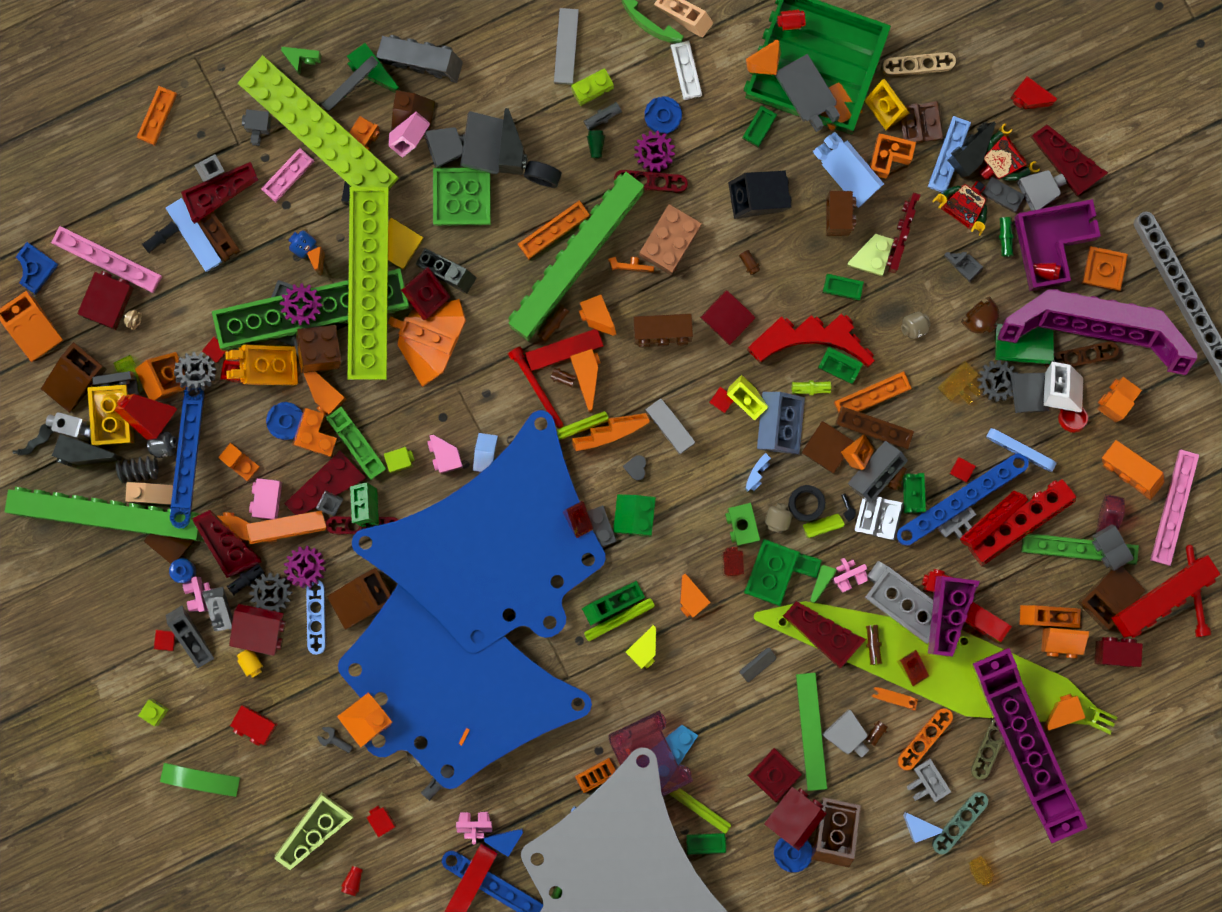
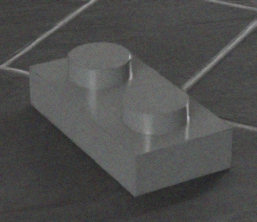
M991 177L981 194L1013 213L1016 212L1025 196Z
M604 506L586 511L588 522L600 545L603 547L616 542Z

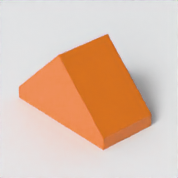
M864 434L841 453L852 468L863 470L875 449Z

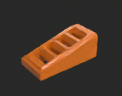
M607 758L575 775V778L583 793H586L606 782L616 770L610 758ZM603 765H607L611 773L610 775H607ZM599 768L604 776L603 779H600L596 769ZM590 772H593L597 782H593L589 774ZM583 776H586L590 783V786H586L582 778Z

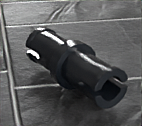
M171 221L159 232L158 230L155 231V235L142 243V246L150 254L160 244H165L166 240L179 231V229Z
M257 563L246 573L242 572L238 579L227 585V588L235 596L246 586H251V583L256 578H259L261 574H265V572Z

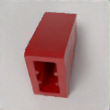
M131 394L123 395L117 401L118 405L114 411L146 440H151L159 436L177 409L174 406Z
M972 602L970 604L965 623L994 643H1001L1012 626L976 603Z

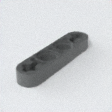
M373 56L367 59L322 106L328 112L331 111L379 62Z

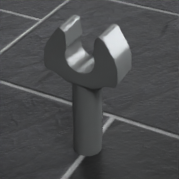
M322 728L325 732L329 733V738L324 739L321 736H317L320 744L323 746L334 744L347 753L351 752L353 747L337 738L334 728Z

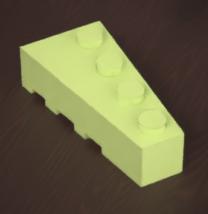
M321 792L276 853L274 859L291 870L343 825L353 818V814Z

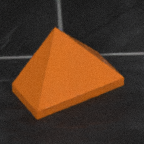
M775 40L746 58L747 69L750 73L777 74L781 56L779 41Z

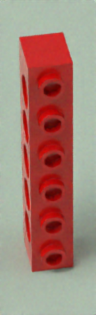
M1063 479L1058 482L1057 480L1053 481L1047 486V490L1034 494L1031 501L1024 503L974 549L968 547V550L981 567L1076 502V495ZM1054 496L1058 501L1050 503L1047 498ZM1034 507H1039L1042 512L1034 514L1031 510ZM1023 518L1026 520V523L1019 525L1016 523V520ZM1002 529H1008L1011 533L1007 536H1004L1000 533V531ZM986 540H993L995 544L988 547L984 542Z

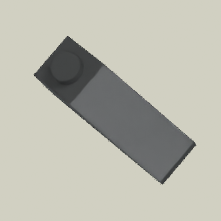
M183 605L166 614L167 625L197 668L214 659L210 649Z

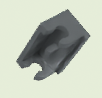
M224 587L202 591L214 631L232 629L233 616Z

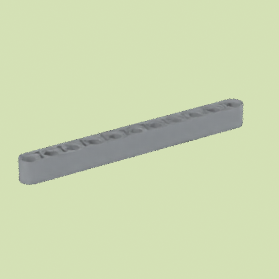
M1142 212L1135 218L1134 227L1222 385V358L1218 360L1214 355L1215 351H1219L1222 355V338L1155 217L1150 212ZM1140 219H1147L1148 226L1142 225ZM1150 234L1157 237V243L1150 240ZM1159 251L1166 253V259L1160 258ZM1169 267L1175 270V276H1171L1168 273ZM1178 284H1181V285L1184 286V288H1185V292H1184V293H1181V292L1178 291V289H1177V285H1178ZM1187 301H1191L1194 304L1193 310L1187 307ZM1197 317L1203 320V326L1197 325ZM1206 334L1211 335L1212 343L1206 341Z

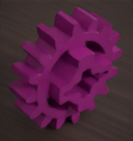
M649 131V136L642 134V141L637 139L639 146H634V151L638 153L634 154V157L639 158L638 165L644 164L643 170L649 167L650 172H653L654 168L660 172L661 167L667 169L666 163L672 164L673 160L670 157H675V153L671 152L675 149V146L669 145L672 139L666 140L665 133L659 136V131H656L655 135ZM663 144L667 148V154L662 149ZM642 149L647 153L646 159L642 155ZM658 149V153L651 154V150Z
M303 283L300 284V288H297L294 284L292 291L287 288L288 294L282 295L285 301L280 302L281 306H285L281 310L282 313H287L285 319L292 318L291 323L295 324L298 321L300 326H302L303 321L308 325L310 324V319L316 321L314 315H320L321 312L318 308L323 307L321 303H318L322 299L321 296H315L318 291L316 289L311 291V285L304 288ZM297 293V297H295L293 300H290V298ZM305 294H309L314 301L307 300ZM300 300H303V302L307 304L304 305L302 309H300L297 306V304L300 303ZM289 308L295 309L297 311V316H294L290 312ZM308 310H312L309 315L305 316Z
M306 546L305 550H303L302 547H298V552L292 550L293 556L286 557L289 563H284V566L288 568L284 573L289 575L287 579L290 582L293 581V585H300L301 588H304L307 584L311 588L312 582L319 584L317 579L324 578L321 572L326 571V568L322 566L326 564V561L322 559L323 555L321 553H317V549L313 548L311 550L309 546ZM311 557L315 558L317 564L312 563L313 559ZM294 570L298 572L299 578L295 576Z

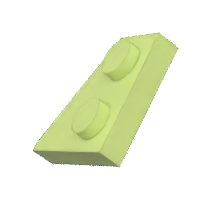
M875 234L848 262L847 266L883 276L894 239Z

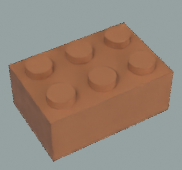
M669 204L639 252V257L672 276L699 232L702 223Z

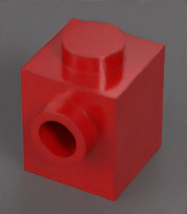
M934 569L933 572L929 571L927 575L924 574L921 585L924 586L923 590L934 593L936 576H950L944 575L945 571Z
M379 805L369 811L370 815L366 817L378 837L396 827L385 806L382 808Z

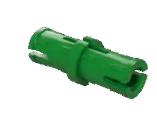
M1002 217L999 219L1001 256H1014L1012 218Z

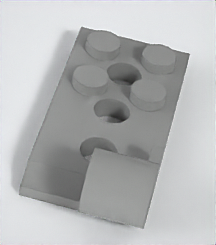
M877 561L867 575L874 585L865 598L924 643L928 644L933 600L890 567ZM889 588L896 590L897 594L894 599L887 597L886 593ZM906 599L912 603V607L908 611L902 607V603ZM920 611H924L927 614L925 622L918 620L917 616Z

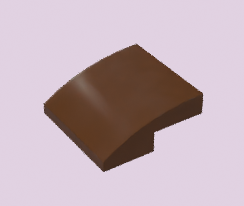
M938 101L905 106L910 114L901 120L903 139L916 143L944 139Z
M151 533L144 540L147 545L170 564L181 558L186 550L195 542L193 539H181Z

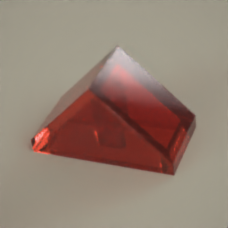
M583 501L563 511L576 538L593 530Z
M917 650L911 651L897 660L912 686L929 677Z

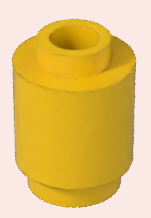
M244 650L237 655L239 659L237 662L247 677L251 676L253 678L262 673L261 668H263V665L254 651Z

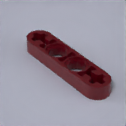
M619 170L614 176V181L620 174L625 172L633 174L635 179L639 176H644L647 179L644 190L682 193L688 186L686 177L678 174ZM657 178H664L666 184L663 187H657L655 185ZM668 178H672L671 182H677L678 179H681V182L685 183V185L678 189L677 185L671 184V188H667L669 184Z
M334 516L326 521V529L331 534H356L357 531L368 528V523H366V527L359 526L356 531H351L348 525L352 521V517ZM379 517V525H382L381 520H385L384 524L391 523L392 520L394 522L398 521L395 517ZM333 520H336L338 524H343V520H346V531H342L343 527H336V531H333L330 524L333 523Z

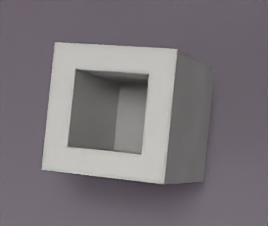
M215 154L194 165L203 182L224 172Z

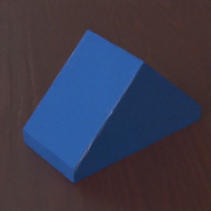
M523 828L487 836L484 838V842L508 857L523 834Z

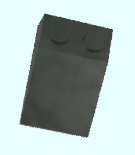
M505 108L498 163L501 173L523 175V169H526L528 163L527 154H524V149L509 108Z
M62 434L59 435L52 456L57 458L56 462L72 467V464L79 466L116 460L121 461L122 459L117 454Z

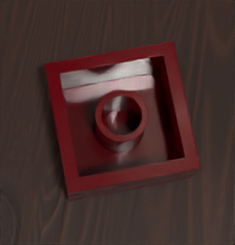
M1102 637V641H1096L1094 664L1125 667L1142 666L1143 644L1137 643V639H1121V642H1117L1118 638Z

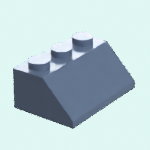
M763 392L762 398L768 405V408L760 415L757 449L799 454L805 397L784 392Z

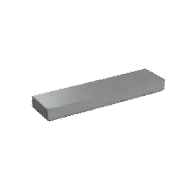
M560 8L554 84L573 85L579 9Z

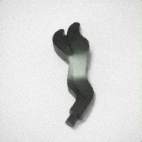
M43 424L39 429L38 436L30 440L26 448L13 450V454H31L36 446L47 442L54 431L51 430L50 426Z

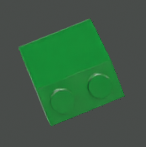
M617 494L613 533L651 537L656 497Z

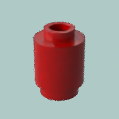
M799 9L781 11L780 16H777L778 27H782L783 31L801 29V26L806 25L804 11H799Z

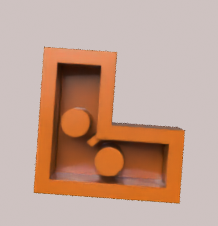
M879 133L876 138L870 168L878 177L886 179L889 175L892 161L906 165L911 163L916 142Z
M1125 377L1119 380L1115 379L1109 387L1111 391L1104 394L1098 401L1100 406L1097 410L1115 423L1125 418L1134 406L1135 399L1142 391Z
M304 408L292 445L331 457L337 438L319 432L324 417L323 413Z

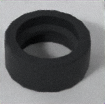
M528 161L524 172L526 179L551 188L558 187L562 172L555 167L537 161Z
M804 485L795 489L788 502L789 510L792 512L793 517L803 522L814 521L821 516L826 504L820 489L811 485ZM809 492L816 496L818 508L814 513L805 515L797 510L795 503L801 493Z

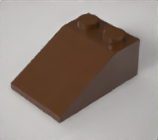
M823 797L821 803L823 805L822 810L827 814L816 827L811 859L850 867L855 858L861 805Z

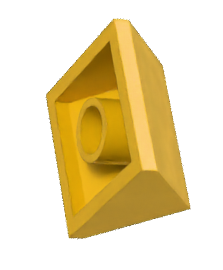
M885 79L881 80L864 100L885 130H888L910 114Z

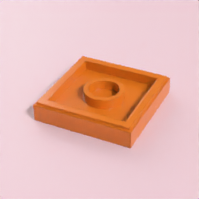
M1090 246L1082 284L1120 292L1128 254Z

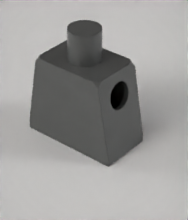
M456 127L425 132L424 137L435 168H440L462 156L465 134L458 135Z

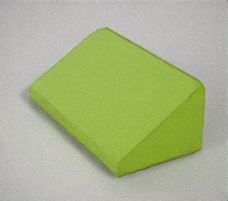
M834 514L803 525L806 538H811L842 528L845 524L839 514Z

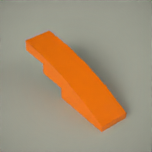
M646 413L609 418V426L590 428L591 436L572 438L573 447L576 451L616 441L650 422L649 417Z

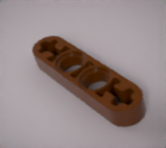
M1104 342L1054 353V360L1061 359V355H1063L1064 364L1077 367L1113 359L1118 355L1119 348L1114 342ZM1108 346L1114 349L1111 355L1103 353L1101 354L1102 358H1100V351L1107 349ZM1088 349H1092L1096 353V357L1093 360L1086 357ZM1069 353H1074L1077 356L1076 363H1070L1067 360ZM1044 364L1045 367L1048 369L1050 364Z

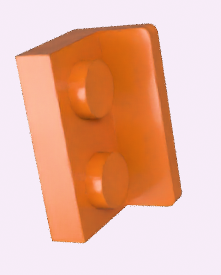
M359 116L349 133L370 151L369 145L379 137L380 128L377 124H373Z

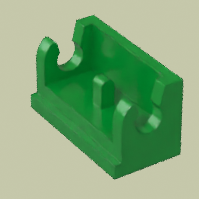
M828 347L818 368L853 384L863 363Z
M925 473L904 475V513L926 512Z
M369 483L350 486L352 523H356L361 527H366V523L374 526L379 525L377 488Z

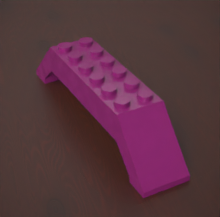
M1048 289L1007 317L997 339L1017 343L1019 337L1036 327L1138 345L1151 348L1168 367L1167 372L1187 375L1197 359V353L1162 310H1157L1154 307H1141L1133 303H1120L1116 300L1099 299L1095 296L1088 297L1078 293H1066L1058 289Z
M1010 648L973 663L984 698L1027 796L1050 842H1057L1087 829L1088 827L1067 786L1022 683Z

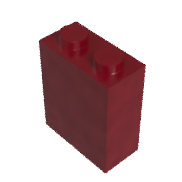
M101 271V274L94 272L77 314L117 330L134 288L125 279L119 278V280H115L107 272Z
M238 604L234 611L229 646L275 656L277 650H281L283 638H280L281 632H284L286 621L283 620L284 613Z
M791 787L764 825L799 851L827 813L822 810L823 805L817 800L810 801L807 798L809 794L799 788L797 791Z

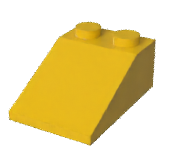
M127 385L88 387L91 445L102 446L134 443L133 427L114 411L118 405L117 401L123 395H128Z

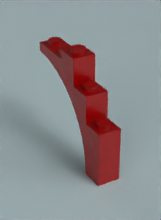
M842 314L825 329L822 327L824 325L817 316L814 318L811 315L795 330L793 329V323L788 318L784 319L781 316L747 348V351L759 363L782 349L801 344H820L843 350L857 358L867 368L875 361L873 353L868 348L864 349L860 345L861 341L855 334H850L854 329L853 321L847 315L843 316Z

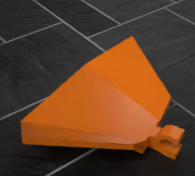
M460 299L445 302L426 320H423L416 310H412L408 317H405L404 321L390 316L388 324L400 329L397 345L422 387L445 371L466 322Z

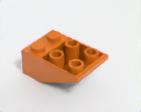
M28 291L23 292L0 308V322L31 362L64 341L33 295Z

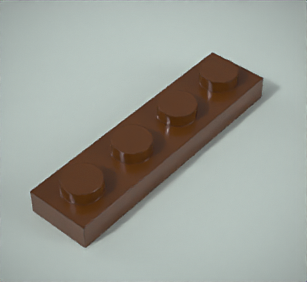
M843 406L840 408L835 423L836 425L887 441L905 449L909 448L914 434L912 430Z

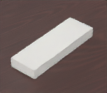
M685 41L672 44L671 50L683 100L701 97L702 91L690 42Z

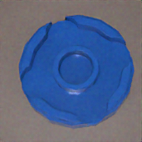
M667 96L652 99L647 104L644 112L648 128L655 133L659 131V134H669L675 131L682 120V111L679 104Z
M281 402L274 405L269 410L266 418L269 432L277 439H294L302 416L301 409L289 402Z
M782 838L778 839L774 847L775 861L780 868L787 872H800L808 867L812 860V847L808 840L799 851Z

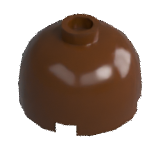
M990 296L986 297L988 301L985 303L980 301L967 312L966 321L961 320V323L970 332L980 334L988 331L990 333L997 327L996 322L999 319V309Z

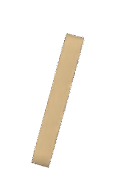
M949 52L893 57L884 61L882 72L889 77L944 72L954 67L956 58ZM945 57L951 61L949 66H946V63H939V67H936V58H939L938 62L944 61ZM925 59L932 60L933 67H924L923 61ZM912 61L915 67L913 70H907L904 67V63ZM899 62H901V71H899V67H895L892 72L889 68H886L889 63L892 66H898Z

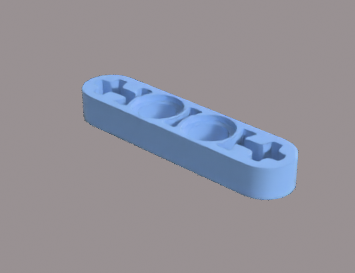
M990 428L986 436L990 441L1015 454L1020 453L1027 457L1031 463L1049 472H1053L1057 464L1054 460L995 429Z
M318 580L319 584L317 585L321 586V589L317 590V596H321V600H310V596H314V591L308 586L306 587L307 647L310 653L316 655L323 653L326 648L325 586L320 580ZM313 602L321 604V610L318 613H314L311 610ZM314 621H319L322 625L319 632H314L311 629V624ZM311 634H322V638H318V643L322 644V648H318L317 652L315 648H312V644H315V638H311Z

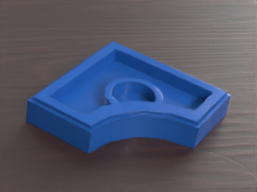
M28 242L25 243L16 256L23 268V277L20 284L37 295L59 264Z

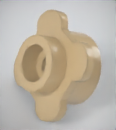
M136 310L128 311L124 318L126 327H131L132 330H135L141 323L142 313H137Z

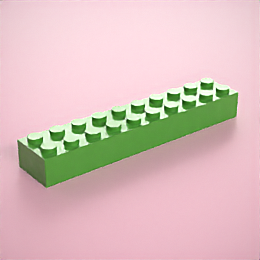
M629 173L620 174L615 179L613 189H608L605 192L600 206L598 204L595 205L590 212L592 215L589 220L585 219L579 226V233L576 236L574 234L571 236L565 251L561 250L555 257V264L553 266L549 265L543 273L544 278L541 281L537 280L533 285L531 295H526L520 303L521 308L518 311L514 310L508 319L510 321L508 324L510 328L528 342L644 193V185Z
M400 269L388 271L387 314L410 309L408 300L401 291L404 283ZM349 280L311 289V291L315 289L318 291L315 296H321L322 299L318 303H321L323 307L318 308L321 314H315L316 321L310 319L309 325L303 321L302 326H300L298 321L292 324V318L285 319L287 313L281 312L285 306L280 305V302L285 301L282 295L212 311L220 349L225 351L239 348L243 345H252L296 335L297 329L348 323ZM297 293L294 294L290 298V300H293L295 297H297ZM305 294L307 300L314 301L309 294ZM300 300V303L297 304L300 309L307 305L303 300ZM289 308L290 312L297 316V311ZM308 310L305 316L309 315L312 310Z
M15 487V490L8 489L5 513L144 534L151 533L160 536L193 539L200 542L204 541L193 523L192 518L200 515L196 512H191L190 523L185 528L179 529L174 527L170 521L171 509L164 512V509L155 506H148V509H145V506L129 503L128 507L126 503L110 500V504H107L106 500L91 498V501H88V498L78 495H72V498H69L70 495L53 492V496H51L50 492L34 489V493H31L32 490L27 488ZM178 514L175 517V521L179 523L185 519L183 514Z

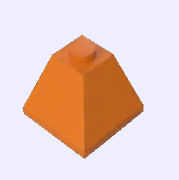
M369 692L337 716L360 747H363L392 724L390 718Z

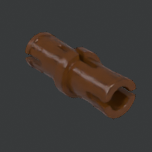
M561 304L553 315L546 319V324L537 333L545 342L554 330L560 327L559 324L569 313Z
M871 625L866 626L868 637L866 646L869 648L870 665H875V657L877 665L882 664L880 652L882 643L879 642L878 625H873L874 633H872Z

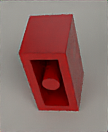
M241 705L230 726L234 728V733L242 737L245 734L250 737V742L260 746V744H267L277 723L249 707Z

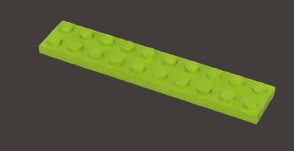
M263 55L238 82L246 92L351 187H388L390 189L399 179Z
M350 187L348 380H387L388 187Z

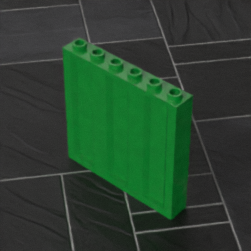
M776 0L775 4L778 5L776 12H771L769 22L772 23L769 29H765L762 37L765 42L763 46H759L758 51L775 40L779 41L781 56L777 71L808 54L828 88L839 82L852 100V102H844L851 113L850 119L845 123L838 121L832 123L829 118L818 115L824 126L830 124L835 126L836 130L852 135L891 25L819 0ZM797 9L804 11L806 25L801 26V29L783 31L782 27H778L777 16H780L781 11ZM750 73L752 74L751 81H746L743 90L746 92L745 98L800 117L775 75Z

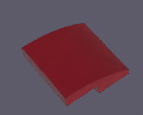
M727 290L700 317L728 345H731L755 319L753 314Z

